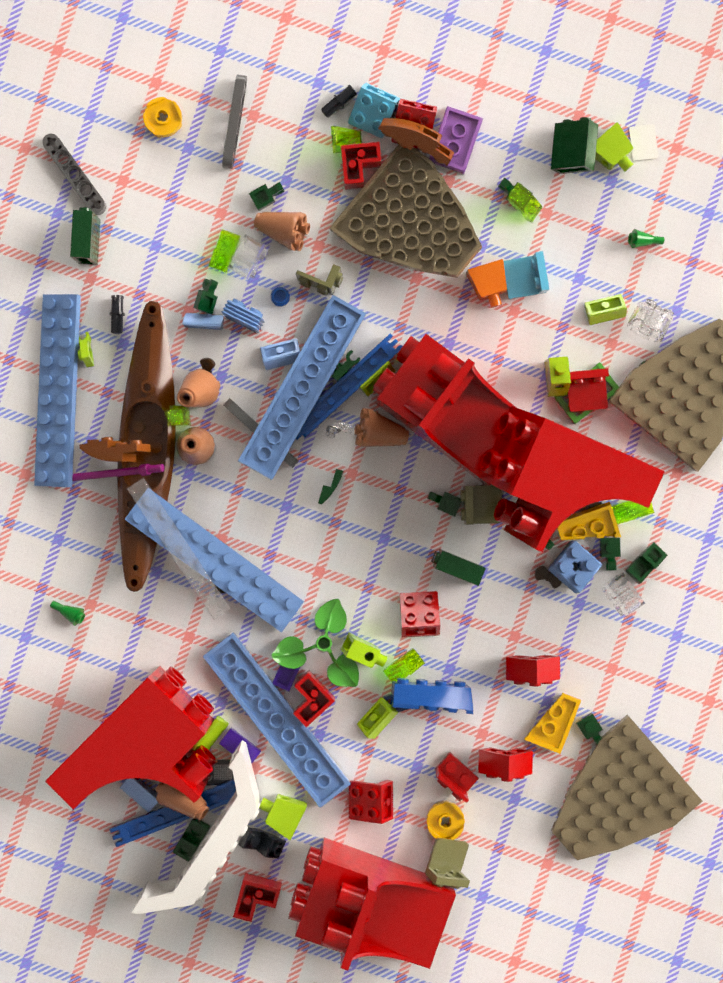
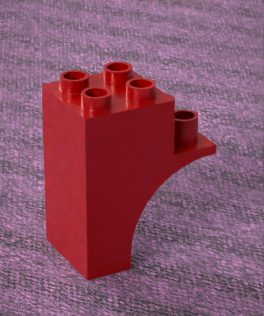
M427 334L423 336L420 342L410 336L396 357V360L403 365L396 374L386 368L374 384L373 391L380 395L377 398L376 404L481 483L490 486V483L480 479L483 473L480 470V462L484 453L489 449L493 450L499 437L496 433L499 418L505 412L509 413L511 407L515 406L479 374L475 368V362L468 358L466 362L462 361Z
M513 406L509 413L505 412L499 418L496 426V433L499 437L493 450L489 449L484 453L480 462V470L483 472L480 479L518 497L516 503L502 498L495 507L494 519L506 524L504 531L540 552H543L548 540L564 520L589 504L603 500L618 499L631 501L649 508L665 471L554 421Z
M160 666L135 689L45 782L73 810L97 789L115 781L132 778L150 779L168 784L182 792L195 803L200 798L209 780L207 776L213 771L212 767L217 763V759L211 751L202 745L189 758L185 754L208 731L214 721L210 716L214 711V707L201 694L198 693L192 698L182 688L187 681L179 671L171 666L165 671Z
M325 837L320 849L310 846L302 876V881L308 884L297 883L290 903L291 910L288 919L297 922L295 937L341 952L340 968L347 971L353 960L364 956L389 957L430 969L456 897L455 889L446 885L443 887L435 886L424 872Z

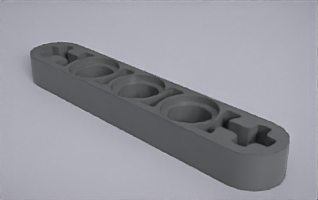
M237 74L235 79L222 160L223 168L233 169L247 87V76Z
M55 134L45 135L42 140L44 148L85 205L96 215L103 214L106 210L105 201L62 141ZM51 139L55 141L54 143L59 150L55 151L50 145L49 141ZM62 154L68 155V161L64 164L58 161L59 156ZM75 169L80 172L79 177L71 179L70 172ZM84 185L91 187V191L87 195L81 193V188ZM92 197L100 203V209L93 208L94 204L90 200Z
M229 398L223 406L254 433L259 424ZM290 452L287 453L284 459L292 468L299 462Z

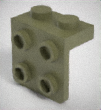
M333 264L326 282L297 270L296 272L300 285L306 288H310V286L315 287L317 292L326 296L328 293L333 295L335 288H339L343 281L341 267Z
M493 485L463 486V490H460V500L464 503V509H461V521H464L466 525L501 523L494 519V510L497 503L502 499V490Z
M444 838L435 839L425 871V875L435 886L443 887L446 885L455 889L460 887L468 888L470 880L461 873L469 844L466 841Z

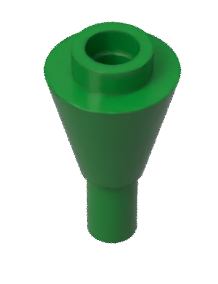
M634 229L628 236V243L631 248L651 244L663 245L665 241L664 237L653 236Z
M52 601L50 604L51 608L59 611L74 626L81 624L85 618L83 608L62 605L56 601Z

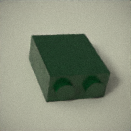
M582 117L577 121L565 119L560 123H555L551 170L559 174L594 171L598 124L588 117Z
M80 207L79 210H73L70 257L78 264L98 265L100 218L90 208Z
M439 549V552L435 551L431 560L434 563L433 567L477 586H479L486 569L477 563Z

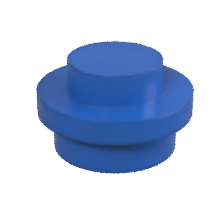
M277 287L271 293V300L276 306L282 307L289 302L290 294L287 289Z

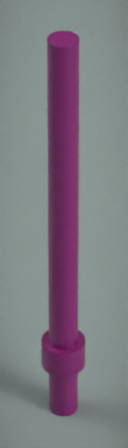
M141 464L139 467L74 473L72 480L81 481L138 474L147 476L151 475V473L164 472L165 468L163 464Z

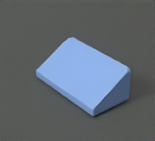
M186 313L182 324L186 328L222 330L224 316Z
M297 338L260 347L266 370L293 364L300 353Z
M139 778L127 779L120 787L148 813L158 803L156 801L157 793Z

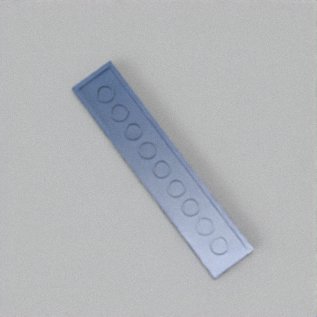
M43 294L34 486L72 488L81 295Z
M332 295L238 462L273 480L366 313Z
M149 488L146 489L125 517L127 522L281 633L304 602Z
M234 632L203 655L206 662L320 808L351 785L350 781L309 728H306L293 714L294 709Z

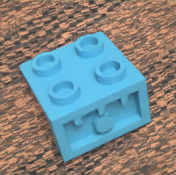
M365 83L360 88L348 123L372 135L383 138L384 134L378 128L384 118H391L400 98Z
M543 251L535 252L533 256L504 261L509 299L543 294L549 290Z

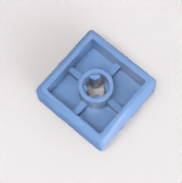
M233 298V301L228 300L227 304H225L226 307L223 308L224 311H221L227 319L255 333H260L259 330L263 326L262 323H265L262 318L263 314L253 307L250 310L246 309L244 303Z
M573 540L567 544L549 566L548 570L574 593H580L601 568L602 563L578 542ZM576 563L578 565V570H573V564Z

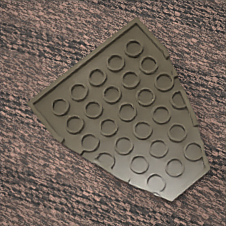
M400 145L394 149L329 228L331 232L359 253L415 271L458 278L482 249V245L468 219L464 207L448 187L434 163L415 148L409 150Z
M717 319L680 337L661 350V352L649 358L645 363L633 369L608 401L696 472H699L723 438V320Z
M626 715L602 736L598 745L595 744L596 747L591 756L587 757V762L582 771L578 772L565 795V802L557 814L558 818L554 822L551 831L576 860H581L619 850L669 829L703 801L635 722Z

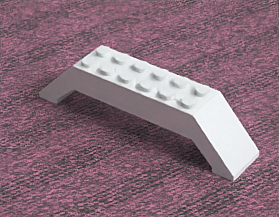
M243 740L232 754L228 767L233 770L236 786L234 795L222 810L180 875L176 878L154 883L148 881L138 895L132 913L137 915L191 906L197 899L200 901L206 891L207 883L211 884L216 877L215 872L218 867L221 869L224 866L228 852L232 853L238 844L236 842L239 836H244L248 829L249 821H254L258 815L260 795L247 744Z

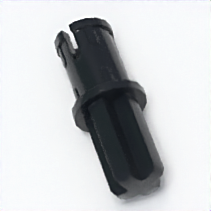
M348 85L337 96L334 95V98L321 109L322 113L329 118L338 109L344 108V104L356 96L357 93L351 85Z
M112 295L111 312L109 313L111 316V333L121 334L123 332V316H125V313H123L124 296L116 295L115 297V295Z

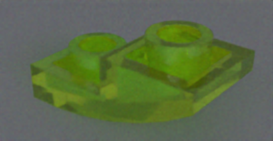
M517 183L507 198L513 208L519 210L524 218L531 223L542 209L539 201L520 183Z
M222 229L216 248L213 250L209 267L227 273L241 235Z
M170 406V411H167L168 422H171L172 426H191L189 407Z
M625 501L612 506L617 524L655 513L652 502L649 508L631 501Z
M412 648L386 667L383 672L391 682L397 681V678H406L408 675L413 674L425 662L415 649Z

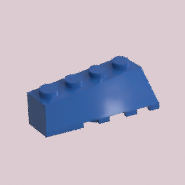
M397 678V681H392L391 705L393 707L420 709V706H424V709L429 711H437L440 707L452 713H457L458 709L466 711V714H473L471 687L466 685L464 681H454V684H447V681L435 680V683H428V680L416 679V682H409V679Z

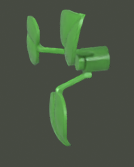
M339 599L326 602L317 611L315 625L319 629H325L324 635L320 636L314 645L303 649V642L297 637L290 636L284 638L272 653V658L276 663L286 668L296 669L306 662L304 652L316 648L319 652H328L331 660L334 662L327 669V676L331 683L340 687H356L359 682V671L356 662L347 658L344 654L340 655L336 660L330 649L332 640L328 637V631L338 633L345 628L347 623V616Z

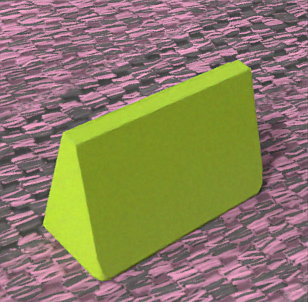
M621 294L584 303L589 325L623 318L627 314V307Z
M389 361L360 386V390L367 397L374 392L373 386L386 368L395 373L396 370Z
M380 697L357 725L367 738L375 739L398 714V711L384 698Z
M218 715L206 734L193 746V750L196 751L201 745L209 750L228 727L229 723Z

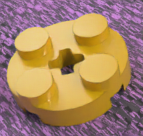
M157 97L147 104L145 113H143L144 124L156 137L172 136L182 127V112L173 100ZM161 113L168 115L164 122L158 120Z
M444 800L434 804L428 811L426 817L427 827L434 838L454 840L463 832L464 814L455 803ZM443 817L450 818L449 825L441 824Z

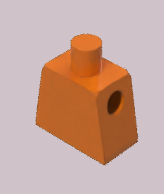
M503 259L468 269L466 275L478 299L488 298L491 308L502 305L499 294L505 293L507 290Z

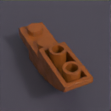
M384 118L378 128L386 137L396 140L401 147L411 150L416 145L420 151L433 156L438 163L447 166L453 157L454 152L440 143L442 135L419 123L404 119Z
M103 437L101 441L96 439L87 440L86 444L79 445L80 449L91 457L110 462L133 463L136 462V454L151 452L150 444H142V440H132L130 444L121 443V441H113V437Z

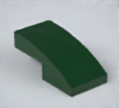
M336 469L331 487L323 485L318 504L322 505L333 494L344 471Z
M652 542L628 566L625 572L640 584L668 555L655 542Z
M192 819L174 848L173 853L189 862L209 830L210 825L202 820Z

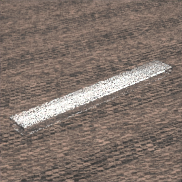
M142 478L128 487L127 490L212 618L215 620L228 611L230 607L145 479Z

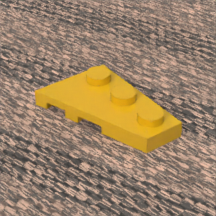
M610 502L572 514L557 528L561 540L585 539V537L604 538V536L621 537Z
M562 693L526 735L524 740L561 754L581 700Z

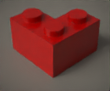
M380 142L341 145L345 190L363 188V169L381 166Z
M515 655L506 657V680L514 681V684L522 685L526 682L529 683V686L538 687L541 684H553L554 680L560 679V656L539 655L532 657Z
M310 670L295 682V688L306 699L294 709L293 714L307 728L335 702V697Z
M492 747L479 750L478 773L486 774L487 778L499 777L501 781L512 782L514 778L524 779L525 776L532 774L533 751L520 748L502 750Z
M245 873L233 917L252 922L256 904L276 908L282 882Z

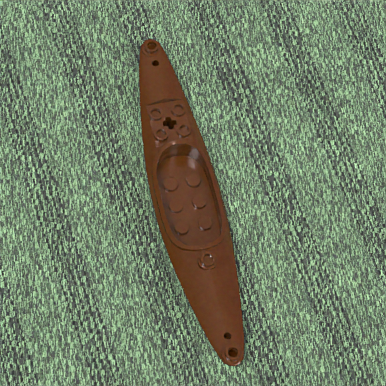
M149 301L145 305L139 322L126 383L119 432V441L121 443L130 444L132 440H142V444H150L151 452L136 454V462L133 463L118 462V469L139 467L141 464H163L165 468L164 472L151 473V475L147 476L138 474L117 477L122 565L126 587L133 592L143 588L151 568L157 543L127 522L125 517L147 488L168 501L175 455L176 409L173 369L165 317L162 306L156 301Z

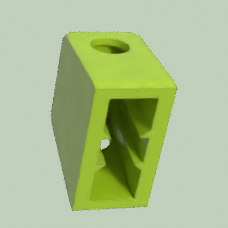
M618 122L597 139L595 159L608 170H611L618 164L626 172L634 165L627 157L633 150V146Z
M568 357L548 358L544 362L548 397L567 396L571 384Z
M350 632L341 647V651L347 658L370 668H373L374 664L383 667L387 661V656L381 654V650L376 645Z
M277 794L274 802L263 798L259 809L268 813L265 820L267 825L288 840H291L307 808V802Z

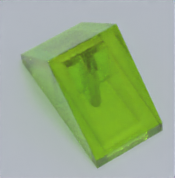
M331 126L333 153H341V145L362 143L361 131Z

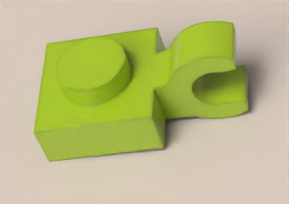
M85 332L86 337L84 339H80L79 336L80 350H78V357L88 368L94 366V359L90 345L91 336L88 332Z

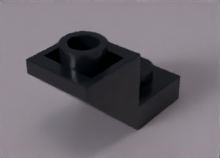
M248 827L238 845L244 849L257 850L264 857L279 859L286 841L261 829Z

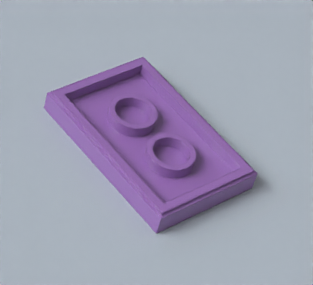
M447 106L438 133L442 135L440 143L454 152L453 157L447 166L438 163L431 155L429 159L436 165L464 174L483 118Z

